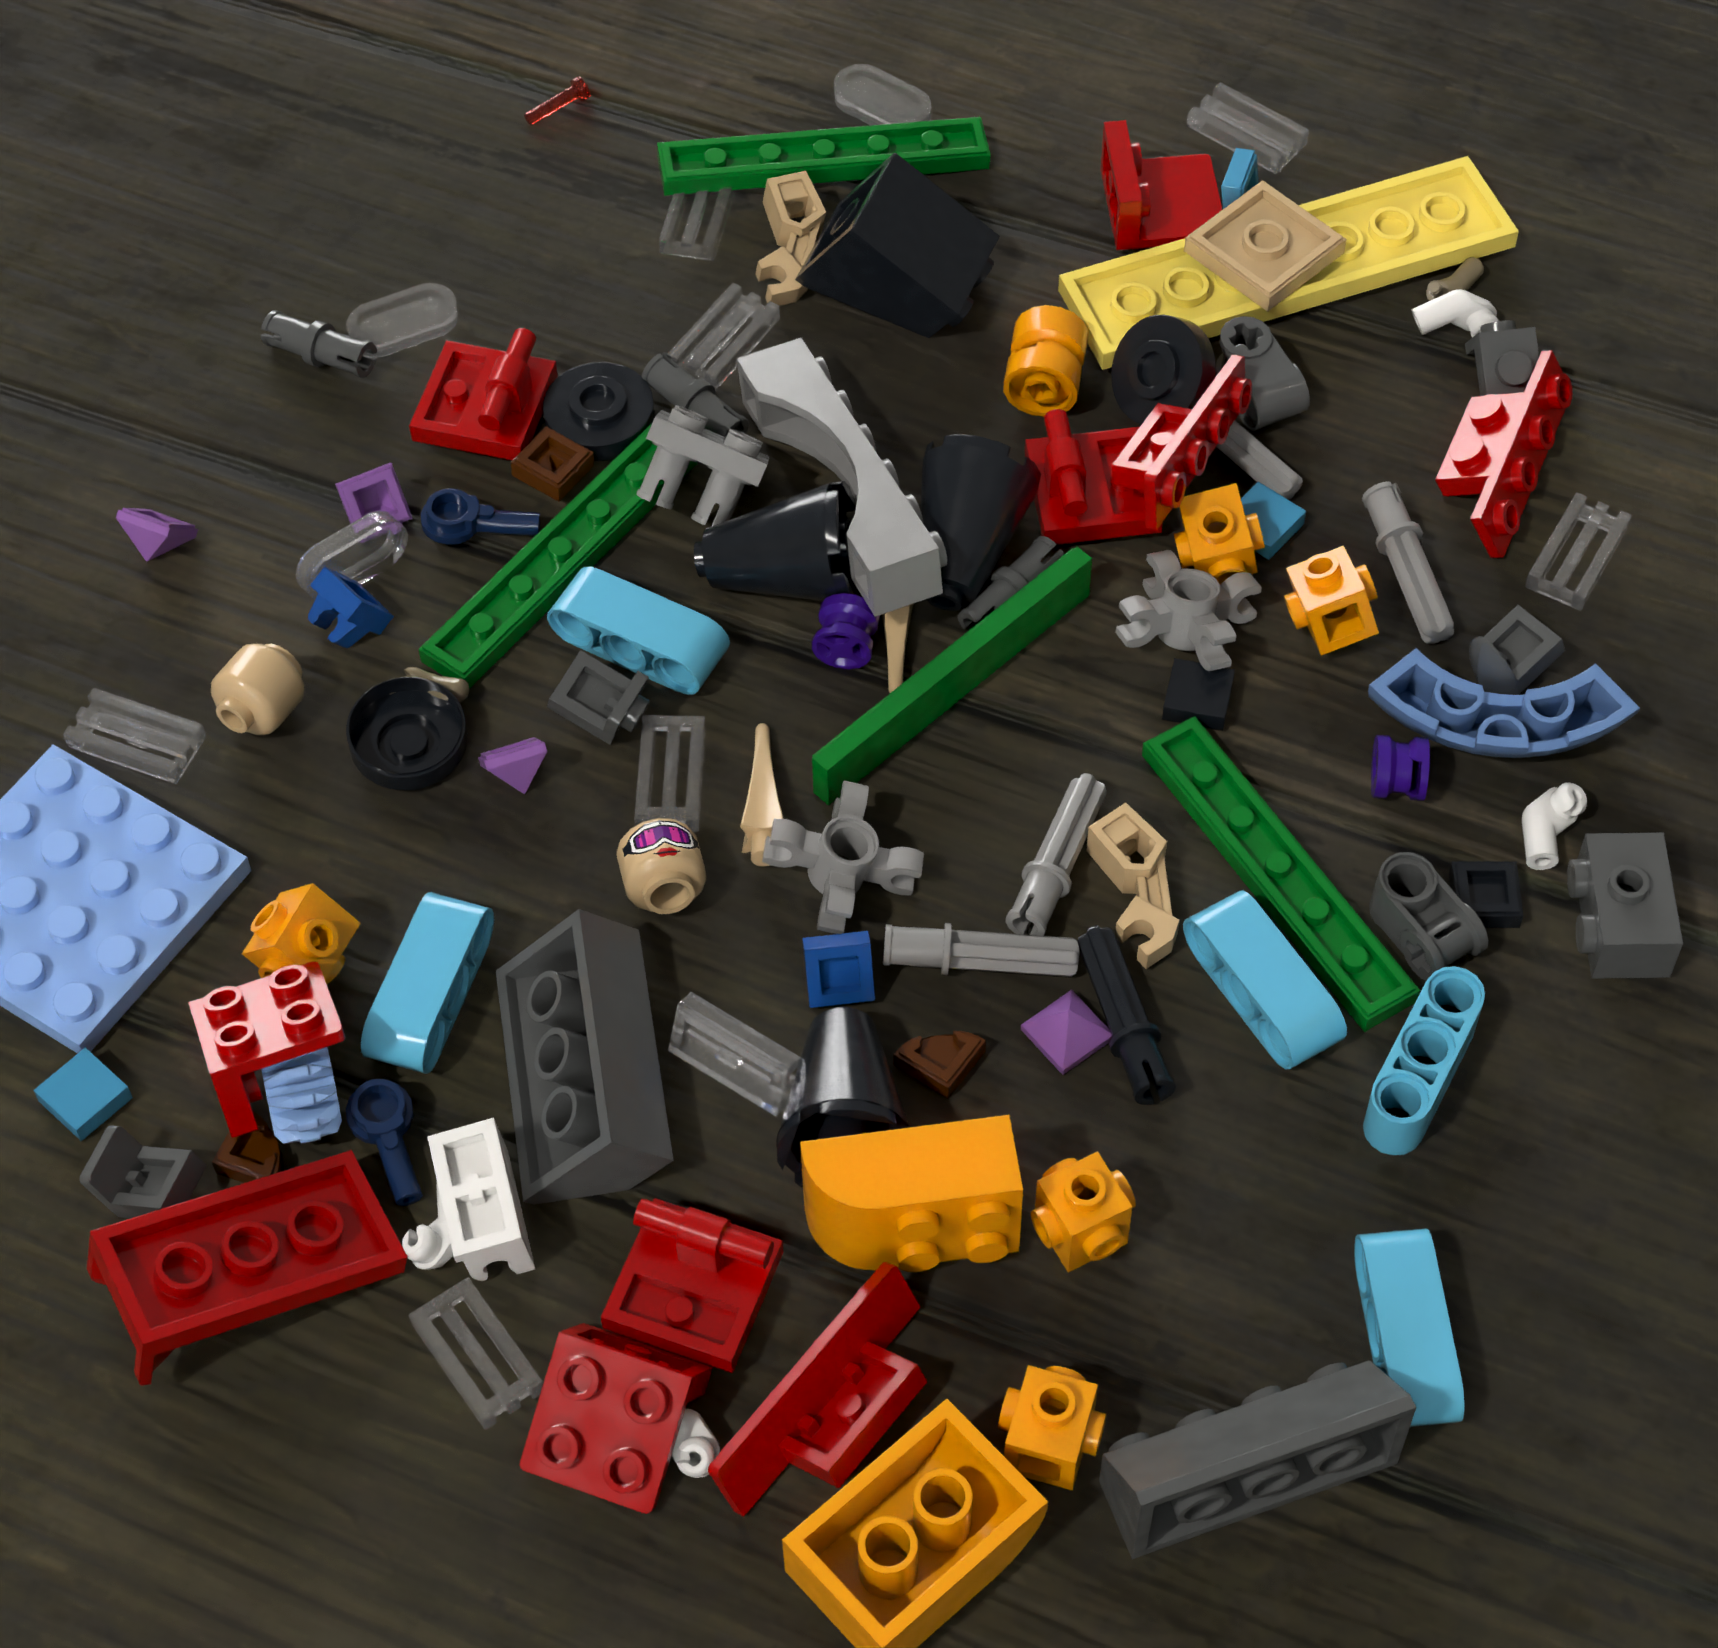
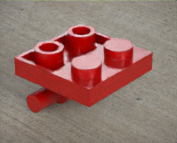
M525 328L515 330L507 351L446 340L409 424L412 441L513 460L533 439L543 414L545 394L552 382L558 377L556 361L530 356L536 342V336L532 331Z
M1054 409L1047 412L1044 416V422L1048 437L1025 439V458L1027 456L1032 460L1041 473L1039 489L1034 501L1042 536L1050 538L1056 544L1161 533L1163 522L1158 530L1146 528L1144 493L1139 492L1137 489L1113 485L1112 464L1139 427L1071 434L1066 411Z
M642 1198L637 1205L633 1218V1224L641 1228L601 1315L603 1329L733 1373L784 1253L783 1240L732 1224L729 1219L693 1207L687 1209L654 1198L653 1201Z

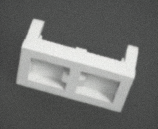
M490 1118L427 1136L453 1257L456 1263L463 1261L470 1276L479 1281L487 1280L488 1272L486 1266L496 1261H508L509 1268L516 1274L535 1270L509 1153L495 1119Z

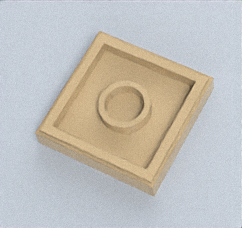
M1262 180L1185 237L1184 252L1268 312L1344 254L1346 238Z

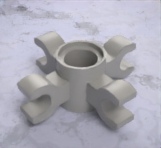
M1171 550L1147 554L1146 560L1153 568L1155 577L1143 579L1142 585L1152 600H1147L1139 595L1121 600L1119 608L1131 623L1116 626L1115 633L1124 645L1129 648L1143 646L1158 635L1162 642L1172 648L1183 651L1196 650L1199 662L1207 671L1230 667L1232 660L1224 651L1222 644L1235 642L1236 633L1226 619L1236 624H1243L1256 618L1257 611L1245 597L1261 593L1262 587L1251 573L1240 572L1228 577L1220 585L1217 579L1207 572L1198 569H1181L1177 556Z
M843 781L840 799H835L832 819L827 823L822 834L805 830L802 825L791 820L774 819L771 837L767 836L765 839L762 862L782 868L796 865L808 868V877L812 885L823 894L817 930L834 934L844 933L846 918H851L853 913L855 893L858 892L864 881L880 884L885 890L894 894L911 895L914 887V878H920L922 875L923 852L910 847H895L891 849L879 847V839L875 830L863 820L869 786ZM837 854L845 856L849 860H845L839 857Z

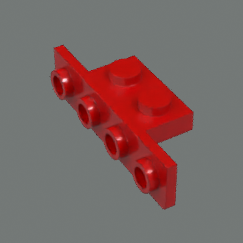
M1552 350L1541 351L1524 392L1471 397L1435 479L1443 496L1480 494L1470 520L1490 558H1503L1513 535L1519 529L1520 518L1530 493L1537 486L1538 474L1548 450L1554 445L1555 433L1565 409L1570 406L1573 390L1571 380L1566 373H1563Z
M1231 355L1193 409L1157 403L1113 462V485L1137 489L1139 492L1144 493L1146 528L1158 530L1172 508L1180 506L1185 490L1195 476L1202 475L1208 457L1218 444L1222 445L1226 441L1230 426L1237 416L1247 411L1252 396V382L1250 379L1245 378L1244 356Z
M883 1262L710 1463L708 1472L735 1513L744 1517L789 1463L839 1489L927 1383L918 1364L886 1350L889 1344L921 1308L897 1266L889 1262Z

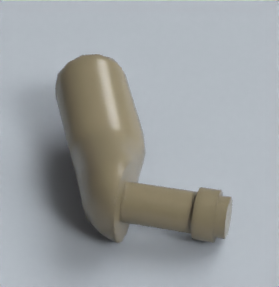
M1469 257L1451 276L1431 281L1426 290L1427 299L1431 301L1456 289L1469 290L1483 274V263L1478 258Z
M418 667L404 669L405 677L425 678L439 683L448 689L459 702L464 701L468 697L469 685L462 678L439 676ZM428 691L431 695L448 701L446 695L437 691Z

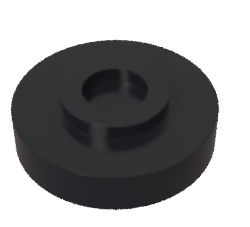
M1153 315L1140 320L1124 335L1113 359L1111 372L1112 388L1119 407L1130 419L1139 424L1145 421L1157 403L1193 409L1215 379L1216 366L1212 345L1204 331L1187 319L1170 315Z
M610 362L587 363L567 370L552 382L543 401L545 426L594 452V461L615 459L653 423L655 418L653 395L648 383L634 370Z
M400 677L375 685L356 701L347 719L346 736L355 766L367 779L389 789L415 790L441 781L458 766L467 747L466 722L459 701L444 686L425 678ZM428 691L440 692L447 696L448 701L437 698L428 693Z

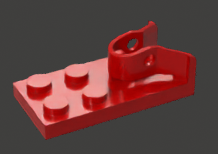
M349 1150L91 1230L87 1271L92 1281L108 1287L136 1348L134 1373L138 1383L144 1386L151 1384L153 1371L175 1348L403 1273L408 1256L353 1151Z

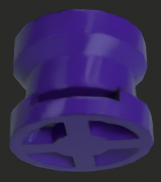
M840 593L825 598L819 610V622L822 628L816 632L812 639L813 653L822 662L835 668L856 669L867 665L872 657L873 641L871 636L878 630L880 615L875 617L864 598L858 595Z
M1376 735L1371 764L1372 798L1386 799L1391 793H1405L1410 800L1424 801L1427 793L1430 767V745L1428 738L1414 737L1408 743L1395 742L1389 735ZM1413 760H1415V761H1414V776H1412Z

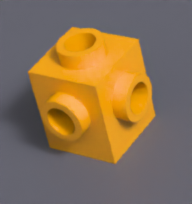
M1237 483L1184 496L1179 506L1184 531L1174 533L1182 569L1194 566V569L1211 574L1220 585L1228 577L1236 573H1258L1254 550L1265 548L1257 513L1245 515Z
M1344 546L1326 553L1314 555L1308 560L1286 568L1294 591L1284 595L1287 609L1296 630L1308 627L1321 656L1379 634L1369 601L1378 598L1374 583L1365 564L1354 567Z
M308 884L280 892L276 900L268 903L257 914L251 924V931L254 935L242 955L259 968L258 973L261 978L270 976L274 971L284 966L303 965L316 961L319 963L326 984H328L344 966L345 956L342 953L361 923L315 884Z
M1097 1151L1079 1161L1075 1158L1064 1159L1051 1166L1043 1174L1042 1178L1037 1180L1035 1209L1031 1211V1219L1042 1243L1048 1249L1053 1247L1069 1273L1091 1261L1104 1259L1116 1252L1120 1247L1128 1244L1132 1209L1135 1208L1136 1201L1125 1176L1119 1170L1110 1172Z
M1028 1365L1021 1390L1008 1387L1003 1401L998 1429L1008 1432L1005 1441L1004 1457L1026 1478L1073 1491L1083 1453L1092 1456L1097 1455L1104 1431L1107 1414L1095 1411L1098 1384L1086 1381L1080 1373L1066 1367L1049 1366L1044 1370Z

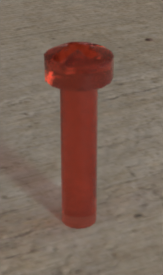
M579 76L573 78L570 81L571 87L524 113L526 121L529 125H533L577 98L581 101L590 98V90L586 82Z

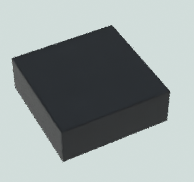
M1174 658L1163 706L1162 720L1182 723L1195 716L1203 727L1223 731L1235 669L1226 667L1207 671L1199 662Z
M1452 861L1449 871L1450 888L1462 902L1469 905L1475 911L1485 928H1520L1523 919V908L1517 861Z

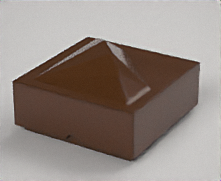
M546 426L511 461V473L515 478L560 502L594 466V452Z

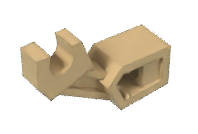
M807 171L769 178L766 182L763 205L777 245L781 246L759 260L756 269L758 282L770 278L781 282L780 284H771L767 287L765 299L769 308L795 303L808 290V288L802 286L795 279L813 249L817 238L822 233L826 210ZM804 216V219H802L800 223L791 220L792 218Z
M1125 802L1088 827L1086 851L1122 893L1136 894L1116 922L1115 936L1122 944L1134 934H1144L1150 938L1149 941L1138 946L1137 960L1147 969L1172 952L1180 920L1172 916L1165 866L1167 841ZM1137 851L1144 858V864L1131 863L1129 856Z

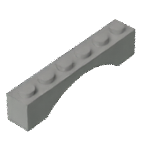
M802 338L737 358L743 405L763 437L789 444L815 457L835 472L841 481H845L850 486L856 502L855 515L846 533L851 579L873 615L876 617L942 594L941 567L947 565V554L940 535L936 531L928 532L924 526L921 510L915 497L912 494L905 496L901 491L897 473L892 462L888 458L880 459L876 452L875 442L869 427L865 423L858 425L854 419L850 400L844 390L836 391L833 387L824 359L821 356L814 358Z

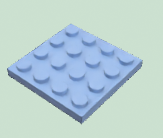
M53 744L0 799V1006L77 1054L85 1047L91 1052L252 871L248 858Z

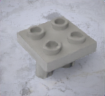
M678 405L672 408L671 413L661 410L655 416L646 439L652 441L657 446V449L636 495L650 502L659 481L663 480L664 485L656 505L672 509L673 501L690 461H699L708 465L707 467L712 469V472L691 518L700 524L706 525L712 508L717 503L719 504V510L712 526L730 520L745 484L758 487L767 467L770 456L759 452L763 442L734 429H730L726 437L707 430L705 426L708 418Z

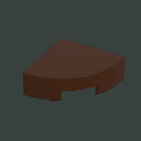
M953 1031V1035H935L924 1039L918 1036L903 1044L893 1054V1065L949 1099L986 1052V1040L965 1031Z
M254 1111L253 1114L258 1130L234 1138L231 1137L230 1131L228 1132L212 1161L217 1174L246 1183L284 1171L283 1156L278 1141L265 1120Z

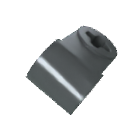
M1247 316L1236 317L1226 322L1221 329L1219 343L1223 353L1216 361L1215 376L1218 375L1232 354L1245 357V378L1250 379L1252 382V396L1247 411L1244 414H1239L1246 427L1255 431L1307 411L1310 406V396L1305 378L1299 368L1291 363L1272 335L1270 328L1263 321Z
M1412 852L1396 853L1389 856L1382 863L1369 902L1370 915L1374 922L1402 952L1409 966L1421 979L1427 981L1433 972L1447 967L1466 954L1477 956L1488 948L1489 940L1481 919L1469 905L1461 901L1436 872L1432 863L1423 856ZM1393 890L1409 892L1413 897H1403Z

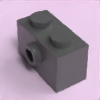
M1664 832L1585 834L1578 858L1569 860L1567 886L1569 896L1571 898H1579L1581 914L1578 915L1576 920V945L1580 954H1588L1591 979L1670 978L1682 949L1683 939Z

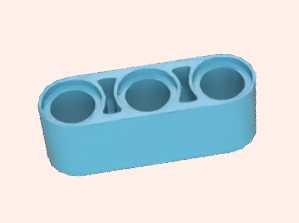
M583 567L579 570L547 614L550 627L566 642L634 673L640 671L649 676L648 679L686 695L695 694L699 691L730 645L727 633L711 618L594 567Z
M1244 890L1238 891L1185 919L1183 931L1193 955L1279 1066L1284 1069H1291L1345 1039L1347 1036V1026L1340 1008L1262 907L1249 893Z
M428 892L423 896L365 1021L361 1037V1053L364 1057L424 1074L432 1071L441 1055L489 946L494 925V912L492 908Z
M1452 966L1443 967L1432 973L1421 990L1373 1084L1363 1130L1370 1145L1381 1153L1405 1155L1415 1150L1422 1141L1473 1039L1484 1003L1485 991L1479 978L1469 970ZM1440 1006H1452L1460 1010L1461 1012H1449L1444 1010ZM1413 1056L1427 1057L1436 1064L1426 1065L1419 1063L1413 1059ZM1385 1109H1401L1408 1113L1410 1117H1395L1386 1112Z
M1425 1228L1357 1234L1354 1244L1355 1269L1373 1363L1411 1395L1416 1410L1410 1427L1461 1422L1464 1417L1463 1383L1436 1252L1429 1230Z

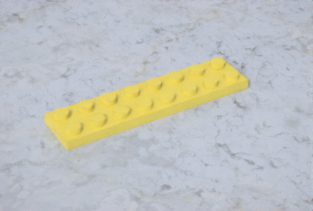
M1466 156L1299 205L1346 238L1345 252L1268 312L1184 252L1185 238L1060 274L1058 291L1069 311L1074 312L1084 321L1088 329L1087 343L1100 367L1104 370L1112 367L1117 347L1127 331L1146 317L1170 315L1187 319L1199 326L1208 338L1220 335L1225 323L1236 317H1254L1265 322L1463 263L1469 257L1480 258L1514 248L1519 231L1473 162Z

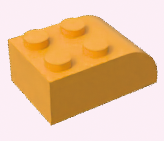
M1009 1115L800 1142L804 1207L810 1233L819 1247L836 1261L862 1270H877L883 1262H889L906 1272H921L935 1267L939 1262L969 1259L975 1263H989L1002 1259L1008 1253L1019 1252L1023 1186Z
M945 1399L782 1539L785 1572L855 1648H917L993 1581L1016 1558L1041 1525L1047 1512L1048 1501L948 1399Z

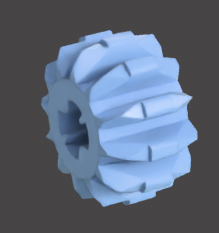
M327 1047L261 1069L274 1136L283 1144L313 1142L321 1140L323 1136L338 1132L342 1119Z

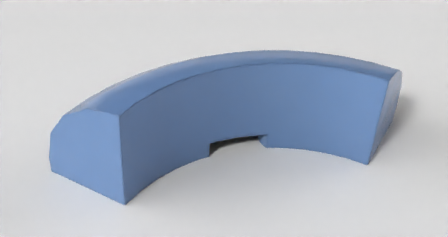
M1417 648L1369 684L1368 697L1388 715L1412 731L1450 748L1492 757L1525 758L1568 751L1591 743L1612 732L1636 715L1640 709L1596 663L1584 672L1563 682L1541 688L1527 689L1523 695H1507L1484 692L1482 685L1469 682L1447 672L1430 661Z

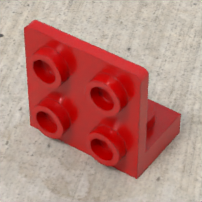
M1126 120L1104 122L1101 175L1116 250L1157 247L1184 239L1223 210L1209 154L1142 159L1139 142H1130Z
M316 961L303 965L284 966L274 971L270 976L236 987H220L211 991L203 998L188 1002L209 1073L232 1138L258 1130L250 1103L262 1100L263 1097L254 1071L345 1040V1034L319 963Z
M586 1323L560 1331L522 1453L520 1468L525 1472L644 1514L652 1512L657 1506L687 1403L705 1394L713 1367Z

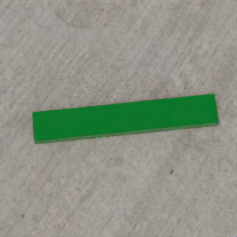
M981 117L657 143V158L664 196L765 188L769 178L807 171L812 184L863 180L894 152L922 174L989 169L991 157Z
M652 424L418 649L422 663L442 676L464 679L470 689L552 608L579 570L583 567H593L656 505L664 485L663 480L659 481L650 502L636 495L657 449V446L652 441L646 439ZM690 461L685 475L697 465V462Z
M1079 547L1069 550L813 754V793L828 806L832 804L836 798L841 796L844 780L858 783L1090 595L1092 557Z
M1195 716L1143 743V758L1364 1032L1415 1004L1420 994V989Z

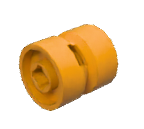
M1037 306L1021 313L1015 322L1011 355L1008 358L1003 392L1008 402L1018 410L1030 415L1044 417L1047 412L1054 409H1062L1067 412L1077 402L1082 366L1088 342V329L1084 321L1074 312L1057 306Z

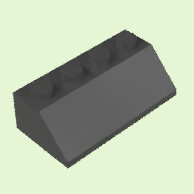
M578 909L496 970L523 1202L533 1205L630 1190L674 1161L639 930Z
M1370 1360L1351 1367H1347L1345 1363H1334L1314 1372L1307 1379L1306 1383L1282 1391L1280 1386H1268L1247 1396L1242 1401L1241 1406L1218 1414L1213 1409L1200 1410L1181 1419L1176 1424L1175 1429L1153 1437H1149L1148 1433L1140 1432L1118 1440L1109 1448V1452L1104 1453L1102 1456L1099 1482L1131 1558L1135 1559L1398 1464L1416 1406L1411 1395Z

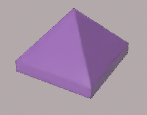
M392 463L382 465L335 484L357 540L413 519Z
M123 508V510H118L116 516L117 521L146 562L196 538L198 532L195 525L150 509Z
M533 737L480 753L481 756L478 759L481 767L525 794L547 753L545 742Z
M1070 990L1021 1024V1031L1062 1075L1104 1047L1112 1038L1109 1028L1073 990Z

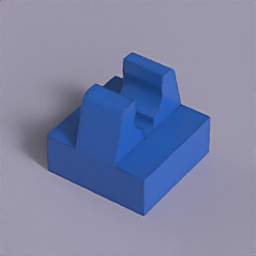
M325 566L310 585L318 595L308 614V620L313 625L326 630L337 617V626L327 639L341 647H351L369 631L380 635L394 617L360 583Z
M868 931L802 938L810 1008L875 1001L871 944Z

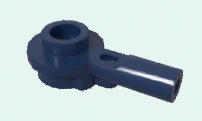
M452 488L442 489L433 493L428 498L420 514L422 530L426 536L435 542L446 545L465 542L477 532L536 536L540 532V513L495 510L491 505L479 504L475 495H468L461 490Z
M386 1079L369 1080L360 1085L349 1097L346 1106L347 1124L354 1136L365 1143L377 1145L397 1206L412 1205L422 1198V1192L402 1137L410 1128L414 1117L412 1099L407 1091L395 1082Z

